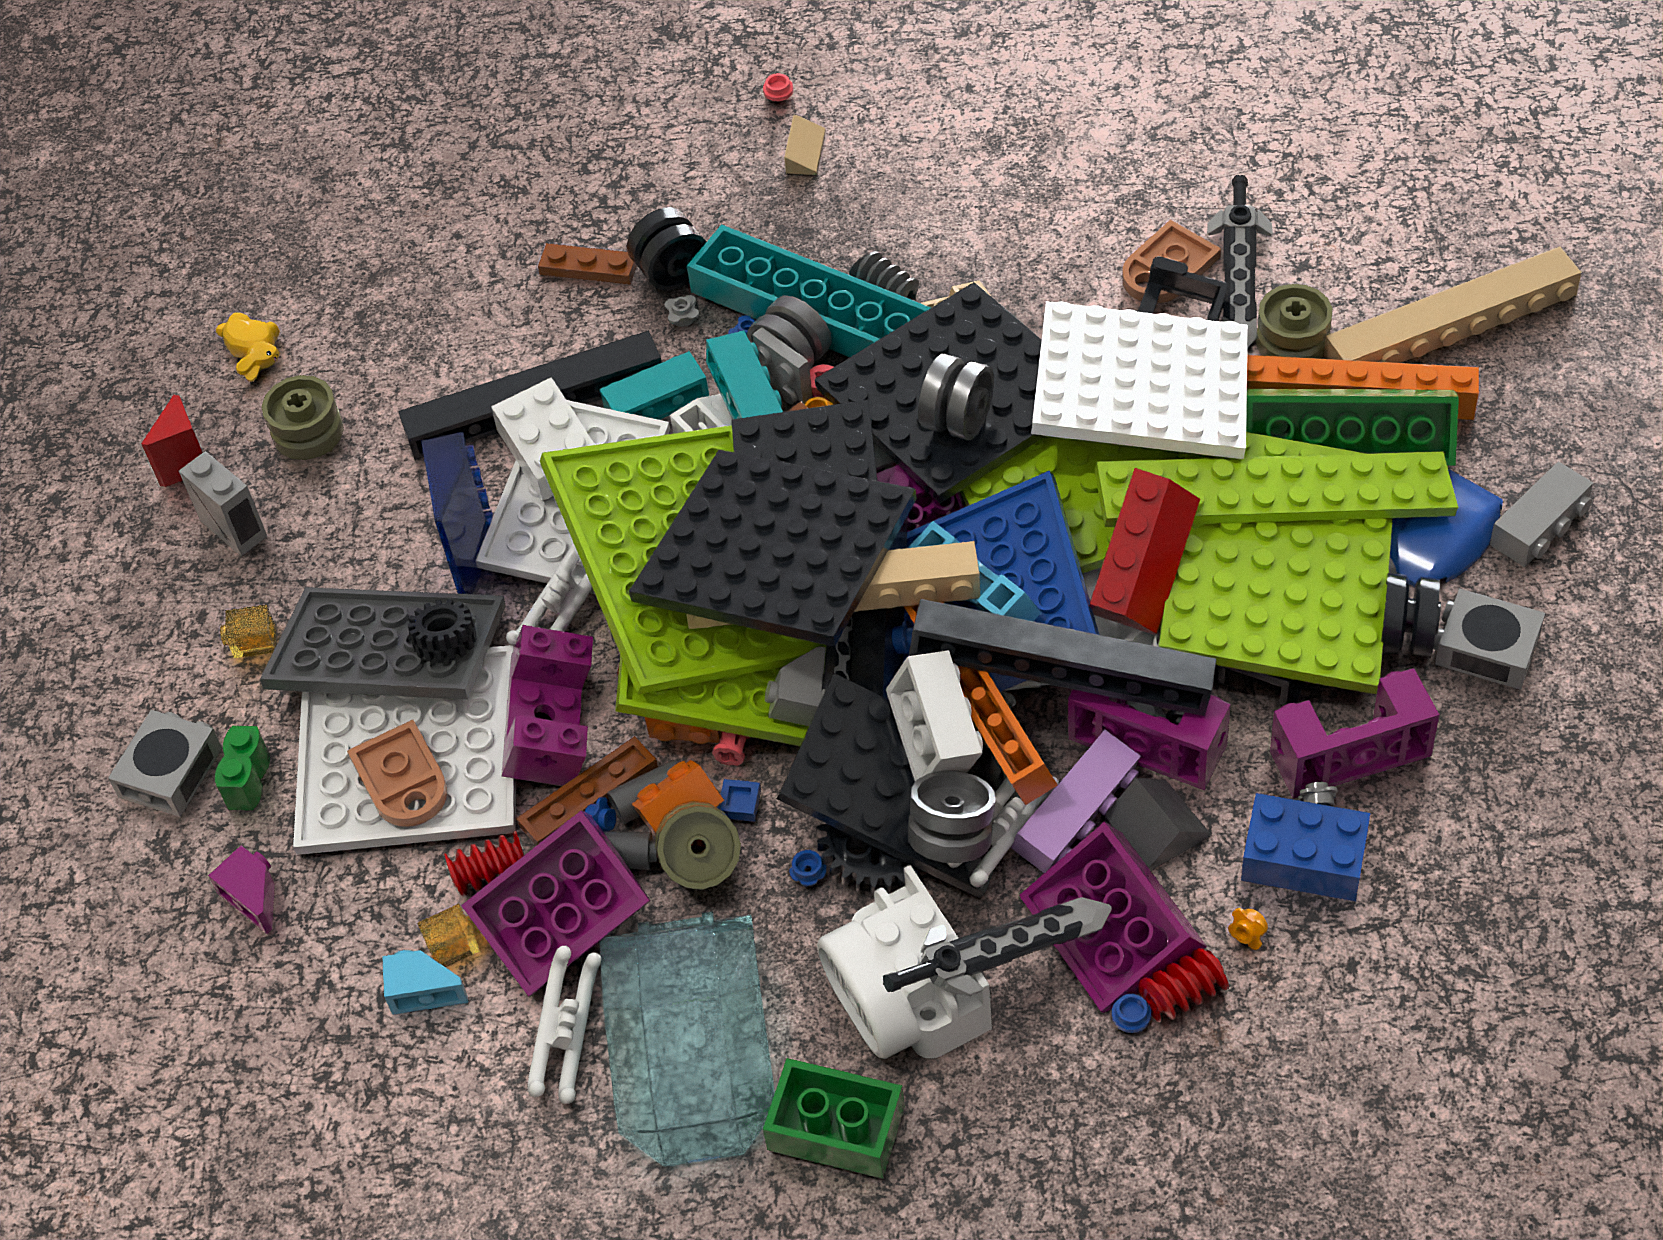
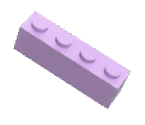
M1104 730L1017 832L1011 848L1043 873L1048 871L1072 850L1070 847L1077 838L1082 841L1092 832L1096 826L1093 819L1099 812L1104 816L1118 799L1114 796L1118 789L1122 787L1126 790L1138 776L1139 772L1135 770V767L1141 756L1107 730Z

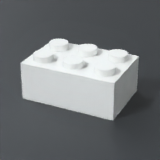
M552 377L491 406L497 431L542 502L554 497L539 462L542 453L595 445Z
M949 650L908 656L886 688V692L915 782L928 773L938 771H961L967 773L983 753V741L980 733L975 731L971 719V704L968 698L964 697L960 685L958 666L953 663Z

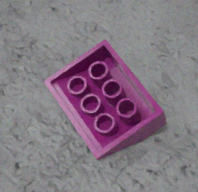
M581 810L461 906L528 997H531L547 984L551 964L559 947L567 946L571 950V957L567 964L568 967L651 900L590 814Z
M1106 822L1097 827L1019 895L1032 915L1080 897L1106 903L1112 907L1101 930L1063 944L1054 945L1103 1013L1112 1009L1114 1003L1126 994H1139L1138 984L1141 979L1146 977L1152 979L1154 972L1158 970L1165 972L1168 964H1178L1181 957L1186 955L1191 957L1194 950L1207 947L1124 834Z

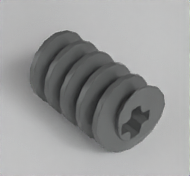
M878 251L859 258L849 271V275L916 301L919 280L914 277L910 278L909 273L901 271L900 267L896 264L892 265L891 261L888 258H883L882 254Z

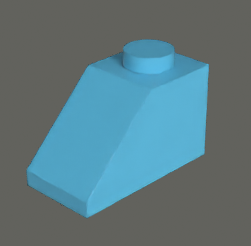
M402 950L394 955L382 956L384 997L392 1015L468 1003V995L461 978L421 950Z

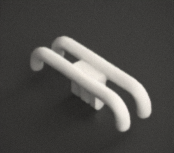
M574 543L516 631L511 630L507 633L506 639L509 644L515 646L522 625L536 627L547 609L558 614L550 629L566 631L593 589L587 574L584 575L579 584H576L574 578L570 575L580 560Z
M1053 776L1056 783L1059 784V780ZM1008 778L1004 780L995 792V810L992 819V847L970 876V882L974 887H981L988 881L991 872L1014 843L1017 832L1056 787L1027 805L1018 797H1014L1006 804L1016 790ZM947 863V864H948L950 867L955 868V867H958V866H959L960 864H962V863Z
M561 946L556 950L551 964L527 1087L528 1093L532 1097H539L544 1093V1077L550 1047L564 1049L566 1051L558 1090L559 1100L563 1104L572 1103L576 1098L574 1090L594 982L601 964V956L598 953H590L582 967L576 999H565L560 1007H558L566 967L571 957V950L567 946Z

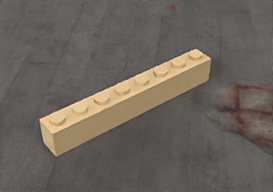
M1557 247L1326 335L1323 358L1402 363L1415 357H1421L1435 349L1450 346L1461 339L1481 334L1487 329L1503 323H1510L1514 319L1526 314L1538 312L1552 304L1571 299L1577 295L1582 272L1563 249Z
M975 541L888 550L855 612L919 605L920 599L948 602L979 598L980 575ZM686 614L689 629L732 625Z

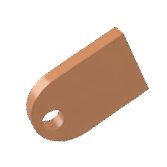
M1170 219L1127 258L1123 265V286L1130 296L1142 301L1146 287H1140L1137 284L1148 282L1150 267L1155 257L1160 256L1185 263L1188 266L1187 272L1202 275L1221 258V248ZM1161 290L1157 304L1171 301L1179 295Z
M410 720L347 750L350 760L375 808L385 821L402 827L416 826L432 819L444 806L447 798L446 781L414 720ZM422 799L426 801L425 805L418 810L408 809L409 804L414 800Z

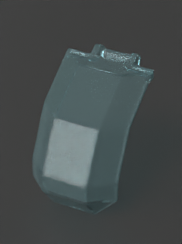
M713 911L703 912L702 917L651 925L649 921L639 922L638 932L605 937L600 941L603 1010L618 1133L664 1167L744 1155L763 1129L775 1094L752 915L715 920Z

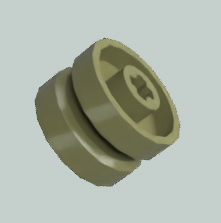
M1301 284L1278 286L1266 293L1260 302L1256 345L1260 355L1323 359L1326 335L1330 334L1333 312L1329 299L1321 291Z
M306 375L286 378L275 384L264 397L262 403L263 417L270 430L274 446L282 455L297 460L321 457L331 451L341 440L344 431L342 417L336 405L333 391L324 380Z
M691 801L677 805L664 815L656 830L655 849L660 865L671 880L685 888L706 889L716 886L731 875L739 861L741 843L737 828L721 809L710 803ZM697 839L702 840L705 848L700 852L697 849L693 852L691 850L692 842Z

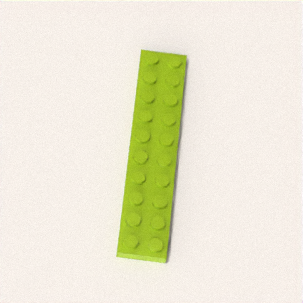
M1443 452L1244 457V459L1204 458L1100 461L1096 463L1095 467L1105 527H1115L1134 468L1171 479L1200 498L1193 524L1455 516L1458 510L1456 496Z

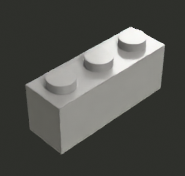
M1558 461L1494 523L1490 546L1523 567H1526L1534 558L1540 559L1549 548L1550 542L1556 536L1561 538L1569 529L1572 520L1577 515L1582 517L1589 510L1593 499L1590 498L1593 482Z

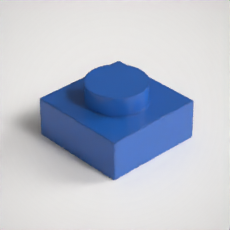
M724 779L721 796L724 801L718 805V808L729 819L755 822L761 795L760 782Z

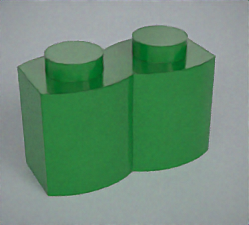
M233 725L226 733L223 741L225 756L217 766L215 783L228 810L253 811L262 796L261 779L268 770L270 755L257 726Z

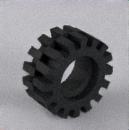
M447 599L446 604H442V600H435L436 605L434 606L426 603L424 604L425 610L417 608L414 611L415 616H410L408 630L413 650L419 658L425 656V660L428 662L436 658L437 663H443V658L448 657L449 661L455 660V654H459L462 657L466 654L465 649L471 650L474 647L473 642H476L477 638L470 609L468 606L464 607V604L460 601L454 605V600Z

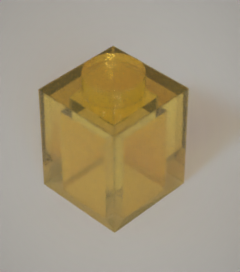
M267 604L225 610V625L220 627L221 640L224 646H229L234 659L273 653L276 647L275 622Z
M460 904L417 923L432 958L444 967L480 951L475 937L481 935V932L469 916L465 917Z

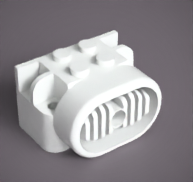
M911 865L904 868V887L891 894H888L884 888L875 890V902L861 908L855 913L851 922L822 936L817 943L821 964L835 994L868 1047L876 1056L882 1059L889 1058L910 1046L918 1055L924 1058H937L992 1029L989 983L981 972L971 977L983 987V990L972 996L944 991V986L937 987L930 978L904 986L894 992H887L885 989L883 975L921 964V956L923 955L921 948L931 928L945 925L947 938L945 942L958 939V936Z

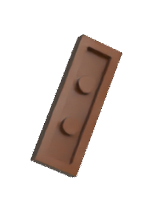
M548 243L545 245L538 264L540 275L631 285L637 265L628 256V252Z

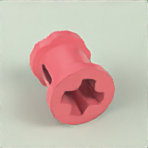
M722 732L719 744L714 746L712 755L715 760L722 764L739 766L744 762L745 755L743 749L746 740L750 737Z

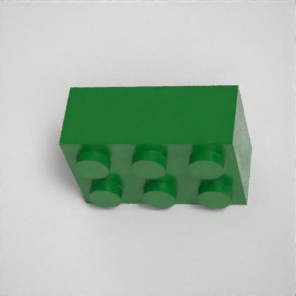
M786 1058L763 1127L767 1150L883 1179L905 1108L903 1086Z

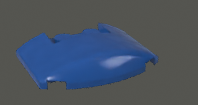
M1448 469L1458 504L1456 515L1393 518L1390 558L1396 567V574L1406 575L1409 584L1415 587L1416 581L1421 576L1444 578L1447 583L1465 572L1489 547L1494 523L1500 518L1503 499Z

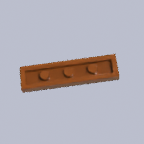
M634 736L517 817L518 825L537 846L581 810L585 812L588 805L596 804L599 797H605L607 802H609L608 791L657 768V760Z

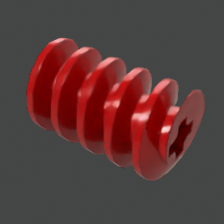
M515 830L513 831L512 843L504 835H499V846L497 848L487 839L485 840L484 852H481L475 844H471L470 856L468 857L460 848L456 849V857L453 862L446 853L444 855L453 885L460 895L464 897L467 896L468 884H471L475 891L479 892L482 889V879H485L489 884L498 874L500 875L522 858L524 853Z
M1201 948L1194 950L1191 957L1187 955L1181 957L1178 964H1168L1165 972L1158 970L1153 973L1152 979L1143 978L1138 984L1140 996L1146 1000L1151 1008L1152 1017L1159 1023H1161L1160 1014L1162 1012L1170 1020L1176 1018L1175 1005L1184 1013L1188 1012L1189 1004L1187 999L1189 997L1195 1004H1202L1203 999L1200 993L1202 990L1210 998L1215 997V983L1224 991L1229 989L1226 974L1219 960L1211 951H1205Z

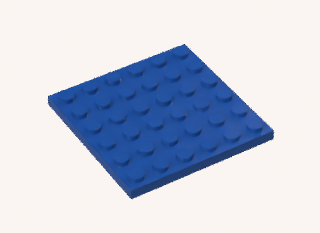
M1047 471L934 520L935 523L955 537L960 543L975 541L977 560L996 575H1004L1029 596L1041 612L1033 622L1100 635L1093 610L1089 607V595L1056 479L1051 471ZM930 523L907 532V548ZM967 600L944 602L945 604L979 610ZM905 610L904 621H909L912 625L911 627H914L913 621ZM903 654V663L909 655ZM988 672L1000 692L1028 681Z

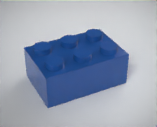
M1256 793L1243 856L1241 881L1356 901L1371 813Z

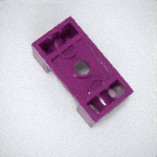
M522 625L510 662L502 777L563 786L579 775L587 750L588 726L580 725L582 688L592 664V636ZM543 712L548 714L552 720L536 718L534 714Z
M1414 668L1402 672L1394 671L1379 679L1373 719L1357 727L1341 728L1333 734L1327 735L1309 700L1298 704L1289 703L1275 710L1270 753L1292 798L1295 799L1300 796V790L1306 789L1305 786L1310 783L1326 782L1328 787L1337 786L1431 757L1440 715Z
M1073 689L1068 697V739L1090 747L1101 733L1107 730L1141 756L1137 763L1138 766L1205 791L1228 744L1231 704L1224 702L1217 696L1211 695L1205 716L1185 712L1180 723L1176 725L1164 717H1154L1140 712L1133 706L1126 704V700Z

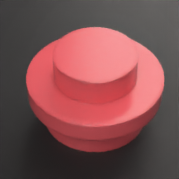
M772 74L765 81L763 93L769 100L783 101L793 94V84L784 74Z

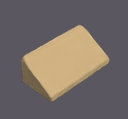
M793 115L784 156L786 174L817 175L826 132L824 127L800 116Z

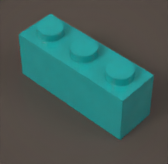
M690 351L600 389L604 408L657 420L670 416L697 398L709 396L707 378Z

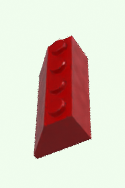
M1134 468L1090 600L1089 607L1093 610L1094 615L1153 635L1157 634L1163 616L1165 601L1169 598L1200 498L1171 479Z

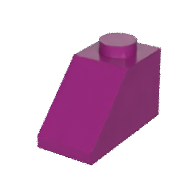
M241 845L214 869L208 877L220 897L265 934H268L273 926L275 883L268 871L271 865L262 854L257 851L252 854Z

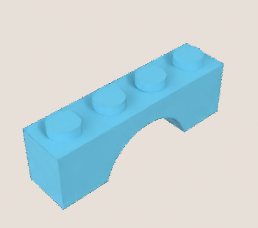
M932 521L909 548L960 542ZM978 561L980 597L967 599V601L980 611L1028 621H1034L1041 614L1037 606L1022 589L1004 575H996Z

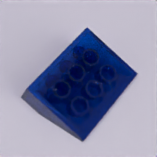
M461 432L421 442L434 520L457 593L473 594L483 570L477 567L476 559L494 515L492 510L486 511V509H490L486 488L479 489L484 487L480 467L473 468V466L478 465L474 445L467 446L464 434Z

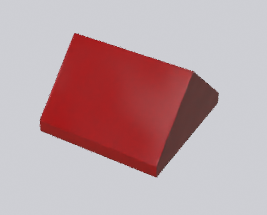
M173 395L141 443L158 483L163 487L183 481L179 470L203 453L180 396Z

